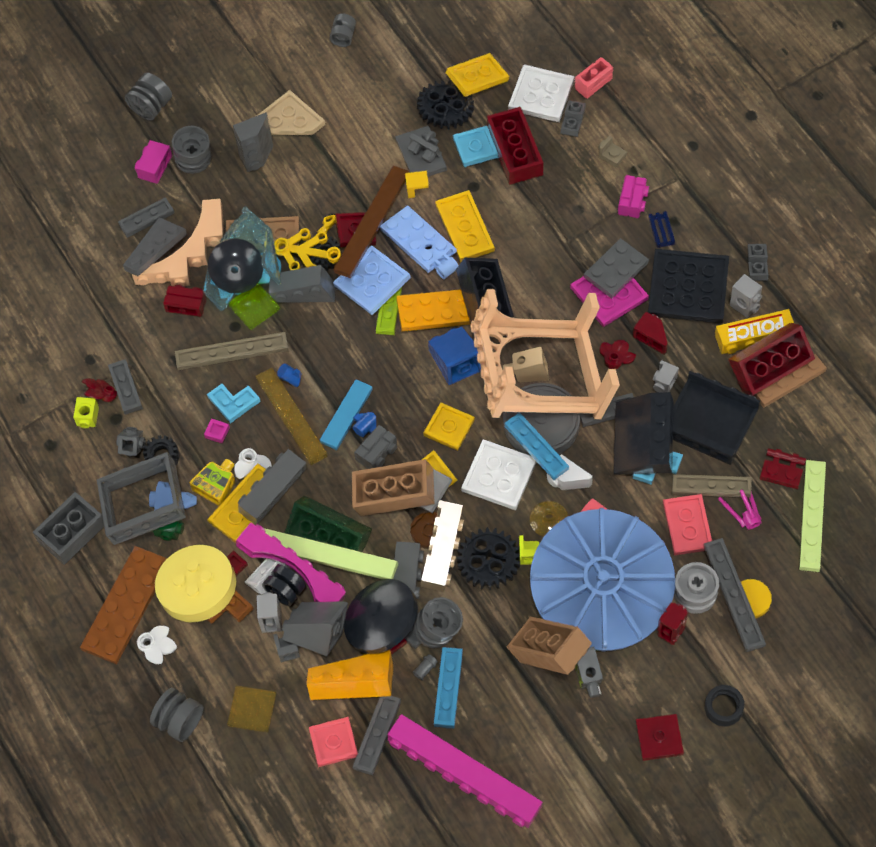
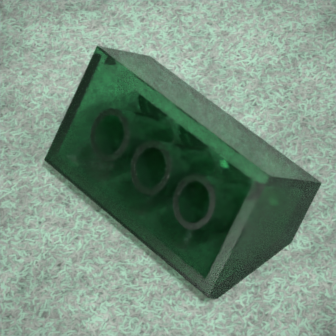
M303 496L294 502L284 533L363 552L372 528L307 496Z

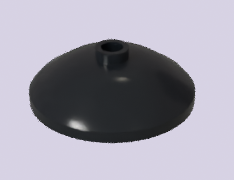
M239 238L220 242L212 250L208 259V272L211 280L221 290L237 294L251 290L260 281L264 270V262L259 250L252 243ZM236 266L238 271L234 272L231 268Z

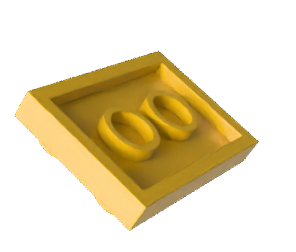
M490 53L449 67L446 70L447 76L465 97L507 82L509 79V75Z

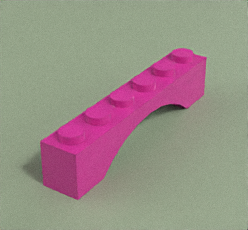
M250 523L237 538L236 547L251 558L273 559L296 571L308 585L314 602H342L344 600L346 591H344L345 589L341 584L330 581L326 573L315 570L308 560L300 559L293 549L285 548L281 545V541L275 536L270 537L260 525L256 524L255 526L253 523Z

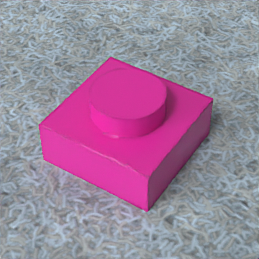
M211 419L204 437L223 443L230 426L227 423Z

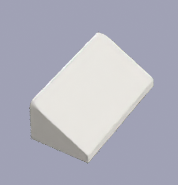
M265 559L245 583L262 595L266 593L262 583L271 575L277 564L288 566L273 559Z

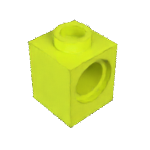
M77 397L73 417L77 426L81 428L96 427L99 410L96 399Z

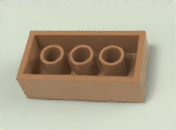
M426 459L352 472V507L360 516L435 504L433 467Z
M530 617L508 644L507 648L520 663L568 675L575 668L580 658L587 653V649L592 643L579 627Z

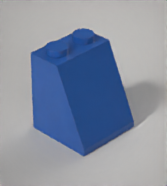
M462 326L457 329L453 328L448 333L435 336L428 341L429 352L448 385L481 371V365L477 361V348H475L474 341Z

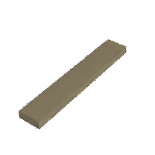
M281 332L175 351L177 369L183 370L289 350L286 333Z

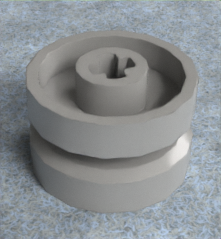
M692 562L684 565L678 571L675 578L674 599L676 603L683 605L687 612L692 614L708 611L715 604L718 596L719 578L715 570L701 562Z

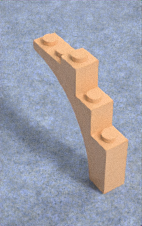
M221 199L202 200L201 216L192 236L171 256L152 264L139 276L132 274L135 285L170 281L171 286L176 284L190 286L189 267L208 265L207 247H215L224 241Z

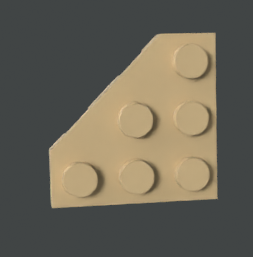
M290 90L258 114L267 113L271 135H313L326 125L322 117Z

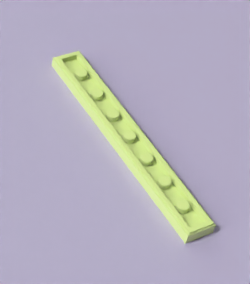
M265 529L266 534L270 537L275 536L281 541V545L285 548L293 549L300 559L379 579H393L398 566V562L395 560Z

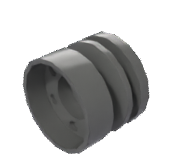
M144 73L135 83L136 86H133L125 95V101L137 115L147 120H153L161 111V107H164L172 98V92L160 78L150 73Z
M192 125L177 130L172 139L175 164L185 173L194 174L202 172L210 165L212 158L208 134L202 128Z
M444 597L428 601L416 616L413 625L415 637L426 647L441 648L461 629L463 623L462 611L456 603Z
M171 687L157 701L150 716V723L161 731L168 730L169 736L179 742H183L197 727L204 707L192 698L186 699L184 693Z

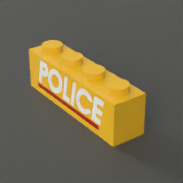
M789 309L718 325L716 326L715 337L721 354H732L738 350L748 348L790 322L794 323Z

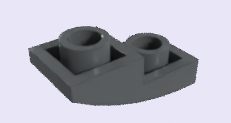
M568 101L560 134L578 137L586 103Z
M748 244L749 278L754 281L768 280L766 244Z

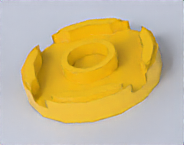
M755 579L741 581L755 618L763 616L769 610L772 601L771 592L768 587Z

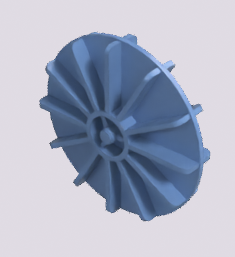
M599 508L567 516L550 529L534 554L530 571V586L535 606L541 618L579 627L591 641L590 647L606 652L623 649L639 643L656 630L660 617L673 600L675 572L672 559L664 541L648 525L640 521L637 516L633 517L620 511Z

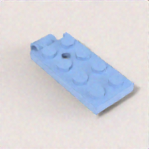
M409 206L403 208L380 226L381 231L426 272L429 273L435 268L438 275L445 279L456 271L458 264L450 256L456 253L457 249Z

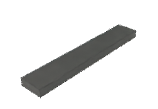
M723 538L704 543L703 547L712 569L715 570L719 578L720 589L746 652L765 647L766 642Z

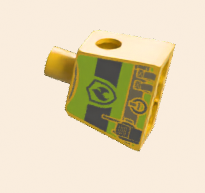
M225 459L221 466L214 462H209L189 482L192 491L220 506L229 496L235 484L234 474L231 472L235 466L234 463L228 459Z

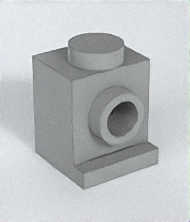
M661 360L659 370L656 371L653 377V381H655L653 389L657 392H670L678 377L679 367Z

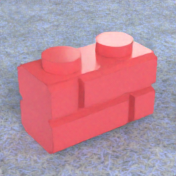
M600 57L595 63H592L575 77L576 91L585 98H589L612 79V65Z

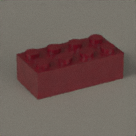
M517 107L487 116V127L509 185L542 176L543 160L522 108Z
M790 322L730 357L728 360L742 392L755 395L815 359V356L802 325Z

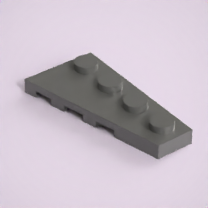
M159 217L123 264L124 270L135 276L141 275L187 235L186 229Z

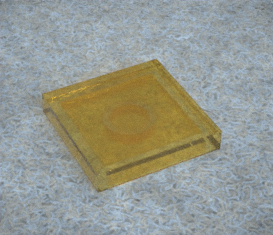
M236 686L228 726L268 732L276 692Z

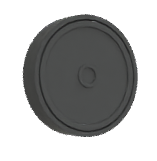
M534 383L520 388L525 392L539 396H572L565 389L549 383ZM504 412L503 427L509 443L519 452L530 455L505 428L504 423L519 412ZM520 412L558 454L570 448L579 434L580 413Z

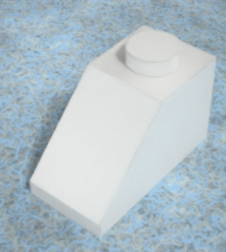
M562 454L560 457L569 465V470L555 480L547 474L548 482L553 487H558L561 490L588 488L592 485V475Z

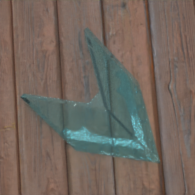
M245 206L241 211L243 214L238 219H235L220 242L239 238L252 243L262 255L261 266L264 268L263 271L279 285L281 284L272 229ZM236 266L231 268L234 272L238 271ZM207 267L203 293L220 311H223L235 293L225 292L217 287L211 280Z

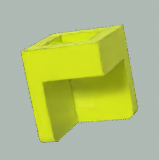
M519 535L520 565L532 564L539 541H523V535Z

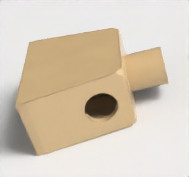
M542 347L514 353L512 355L513 363L503 364V369L504 367L513 368L518 382L549 380L548 365Z

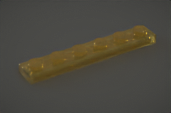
M273 368L256 375V380L309 464L313 465L328 457L325 449Z

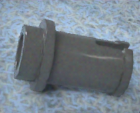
M430 654L424 656V660L412 672L421 681L432 668H436L437 660Z

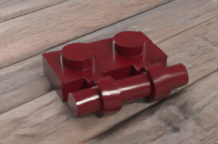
M768 448L766 456L773 457L774 459L773 461L765 459L760 480L798 490L803 469L796 468V465L804 466L806 458L800 457L796 453L792 455L782 452L781 449L776 448V450ZM779 460L791 462L790 466L779 463Z

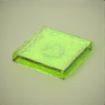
M259 283L251 290L239 294L228 302V306L250 330L280 310V306Z

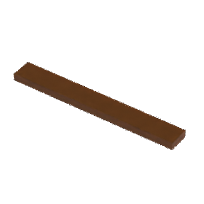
M392 166L334 267V273L351 279L406 182L405 173H410V171Z

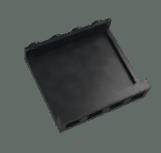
M690 371L688 380L674 404L673 440L731 465L759 410L760 400L752 395L743 394L736 388L724 386L717 380H710L700 373Z

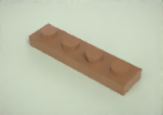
M814 354V360L761 390L754 396L760 400V404L765 408L826 372L827 367Z

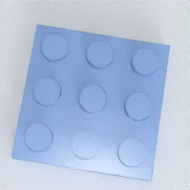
M371 245L351 279L340 275L333 284L355 303L373 315L411 276Z

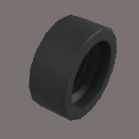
M719 685L709 691L706 696L704 710L712 723L727 727L734 725L740 720L743 715L745 702L738 689L730 685ZM727 695L733 698L737 705L735 713L731 716H720L715 713L712 703L717 696Z

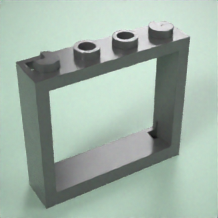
M168 452L97 479L105 533L114 545L186 518L176 464ZM167 470L173 503L116 525L111 491Z

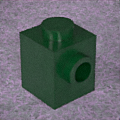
M178 520L153 530V533L156 537H160L165 541H171V539L178 540L179 534L183 533L184 523H182V520Z

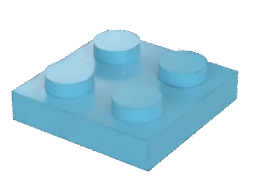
M487 126L453 135L454 143L464 167L498 158V152Z

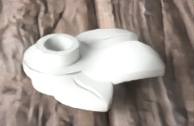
M247 448L240 452L239 461L235 464L234 472L238 479H242L248 475L257 463L267 469L269 466L272 467L271 462L266 456L257 455L253 449Z
M156 626L150 633H143L139 636L137 640L138 648L145 652L148 661L154 664H162L163 655H168L176 650L175 642L167 637L169 627ZM146 641H151L150 645L147 646L144 645V643Z

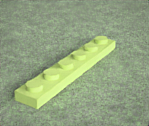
M806 460L799 570L820 571L826 462Z

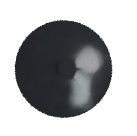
M396 579L379 580L361 590L352 600L346 612L344 633L349 643L360 652L366 654L382 653L399 644L410 632L416 620L418 604L414 592L405 583Z

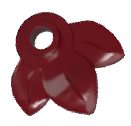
M617 340L613 344L602 342L600 345V354L604 357V362L610 369H618L622 364H630L636 358V354L628 352L629 344L625 340Z
M91 378L82 380V383L89 388L84 393L88 397L101 399L105 402H112L117 397V391L104 380H94Z

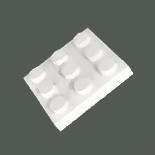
M523 65L508 105V110L521 107L526 115L560 122L574 83V76Z
M483 439L461 487V491L516 510L537 462L530 455Z

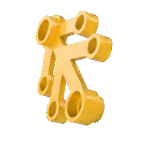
M307 228L301 229L299 233L289 239L278 238L273 244L274 252L279 256L285 257L290 271L301 269L299 262L293 259L291 253H297L306 268L316 266L308 256L325 258L330 263H337L342 254L337 247H331L327 251L311 248L318 243L325 244L328 241V236L326 232L320 231L315 237L310 239L311 234ZM300 240L306 241L300 246L294 245ZM294 265L298 266L296 269H292Z

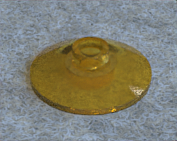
M541 502L530 513V525L538 535L544 537L557 523L564 520L568 513L557 502ZM550 514L553 517L547 518L546 515Z

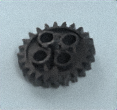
M444 80L441 81V84L435 81L434 86L429 83L428 88L423 87V92H419V97H417L418 114L422 115V120L427 119V124L433 122L434 128L440 125V129L444 126L448 130L450 126L456 129L457 124L463 126V122H468V119L472 117L474 112L473 95L465 97L455 84H451V80L447 84H445Z
M487 527L484 533L481 529H478L477 535L471 532V539L465 536L466 543H460L461 549L457 550V555L459 556L456 558L457 563H459L458 570H462V577L467 576V583L473 580L474 587L479 583L481 589L488 585L489 590L495 584L496 588L499 589L500 582L506 586V579L512 581V574H518L516 568H520V554H518L520 548L515 547L516 540L511 541V535L504 537V531L498 534L497 528L490 532ZM480 545L486 547L483 550L477 549V547ZM499 549H502V550H504L505 552L502 553V554H499V553H497L496 551L499 550ZM475 563L481 564V566L478 568H475L472 565ZM499 567L501 570L494 572L491 569Z

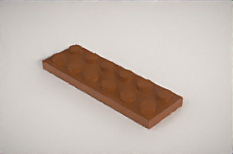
M137 546L133 548L80 646L82 651L117 665L156 592V576L167 558Z

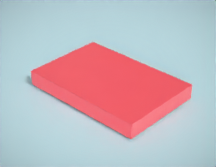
M702 494L664 499L663 507L674 555L705 551L704 543L712 541Z

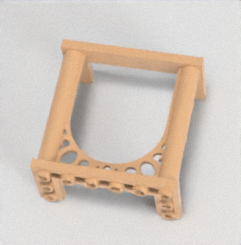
M487 289L484 297L481 298L479 309L476 310L475 319L471 322V332L474 333L475 337L474 346L478 351L477 361L481 365V378L484 379L485 383L484 393L488 397L487 406L491 411L492 418H500L502 412L593 413L594 419H602L620 384L616 369H608L601 382L588 334V330L599 310L596 293H588L575 320L517 319L502 314L497 309L498 302L495 289ZM489 337H495L499 340L500 344L491 342ZM520 337L574 338L588 397L539 396L521 390L515 386L516 381L513 368L504 367L503 370L501 368L500 353L502 348L511 340Z

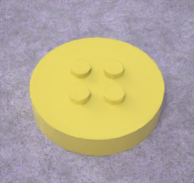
M207 545L188 546L173 553L162 564L155 580L156 595L165 611L173 618L184 622H199L217 615L228 605L236 588V575L228 558L220 550Z

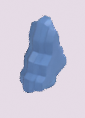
M159 481L156 491L150 492L149 505L154 507V510L173 503L171 488L168 482ZM181 492L184 509L197 505V496L189 492Z

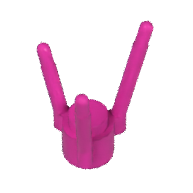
M740 490L747 511L742 514L743 518L721 497L718 498L722 505L739 521L742 528L746 526L750 530L762 523L752 491L751 498H749L750 506L744 491Z

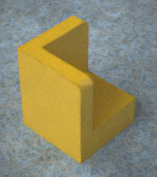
M427 171L405 173L408 198H415V189L429 187Z

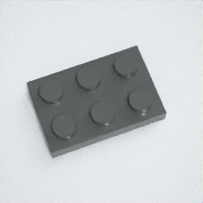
M620 238L584 273V278L610 298H613L649 263V259Z

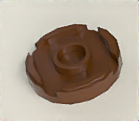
M437 512L421 513L411 523L410 533L412 540L415 543H420V546L424 549H429Z

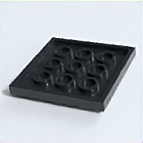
M655 249L648 313L655 314L658 317L723 323L729 256Z

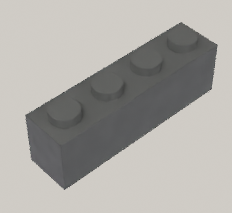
M289 449L285 453L282 452L275 460L276 463L272 467L269 466L263 473L264 477L260 481H255L248 495L244 494L238 501V512L255 525L266 516L306 470V462Z
M396 542L394 560L398 562V566L393 579L405 583L414 592L416 599H419L420 587H417L418 580H422V569H419L420 562L424 561V551L421 550L420 543Z

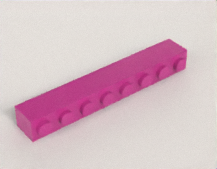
M402 714L388 733V741H390L389 744L397 750L401 748L406 751L408 757L415 761L417 759L422 761L427 769L432 772L436 770L441 773L443 779L450 783H457L462 791L468 794L470 792L473 793L481 803L485 805L489 803L495 807L497 813L513 818L512 821L520 827L525 826L529 828L542 808V801Z

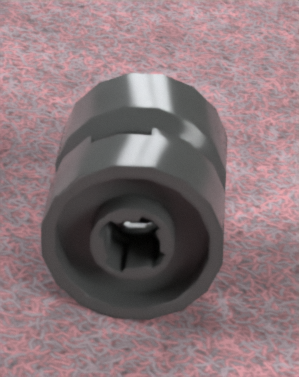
M348 14L336 15L329 37L330 41L339 47L349 46L353 38L356 20Z

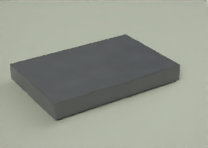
M429 126L395 136L396 143L410 173L427 171V177L447 171L442 155L440 158L436 156L429 163L421 157L425 149L421 148L418 154L415 155L407 148L411 142L409 138L411 133L425 140L421 135L423 132L428 134L431 131Z

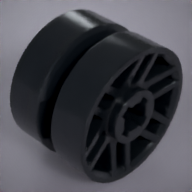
M277 564L272 570L271 575L262 583V587L266 592L277 594L281 604L291 606L297 598L296 595H300L306 584L290 568Z

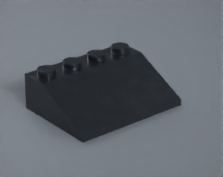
M671 392L648 393L616 402L614 475L672 473L674 401Z

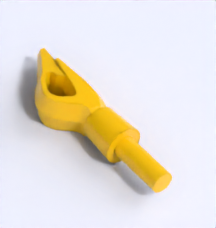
M335 215L326 216L323 219V226L317 233L320 231L327 233L336 223Z

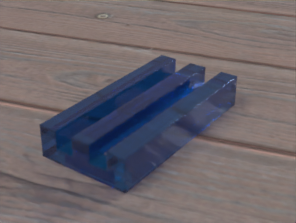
M663 211V214L659 212L656 215L649 214L648 219L657 248L675 245V238L667 211ZM661 219H664L670 241L667 240ZM654 220L658 222L663 239L662 243L660 242Z

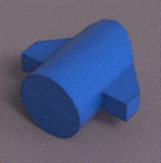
M285 363L278 369L277 376L282 381L298 387L302 373L300 370L294 369Z
M372 412L356 414L353 417L357 422L353 426V430L361 437H364L368 432L371 434L376 428V416Z

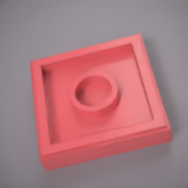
M349 717L309 727L318 767L357 757L358 752Z

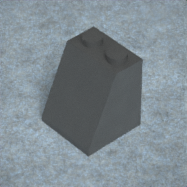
M301 602L297 609H293L289 620L286 619L283 623V640L328 656L343 634L348 603Z

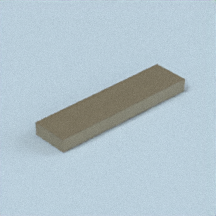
M673 474L672 495L702 494V496L742 497L740 490H743L746 497L751 498L752 477Z

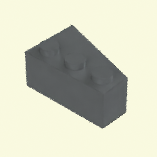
M321 265L270 274L269 294L277 303L335 302L334 280Z

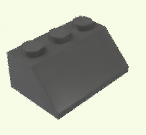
M266 112L233 125L239 157L247 172L263 167L273 148Z

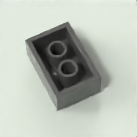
M74 492L33 531V534L39 544L65 565L104 527L103 516L79 494Z

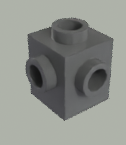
M135 427L124 429L118 434L116 440L118 454H125L127 456H137L144 449L146 443L143 431L137 430Z

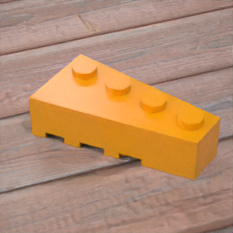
M389 649L378 654H367L308 668L307 688L310 700L391 696L393 677L391 651Z

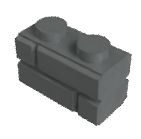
M378 425L354 452L355 460L367 469L382 467L387 455L393 454L397 449L396 436Z

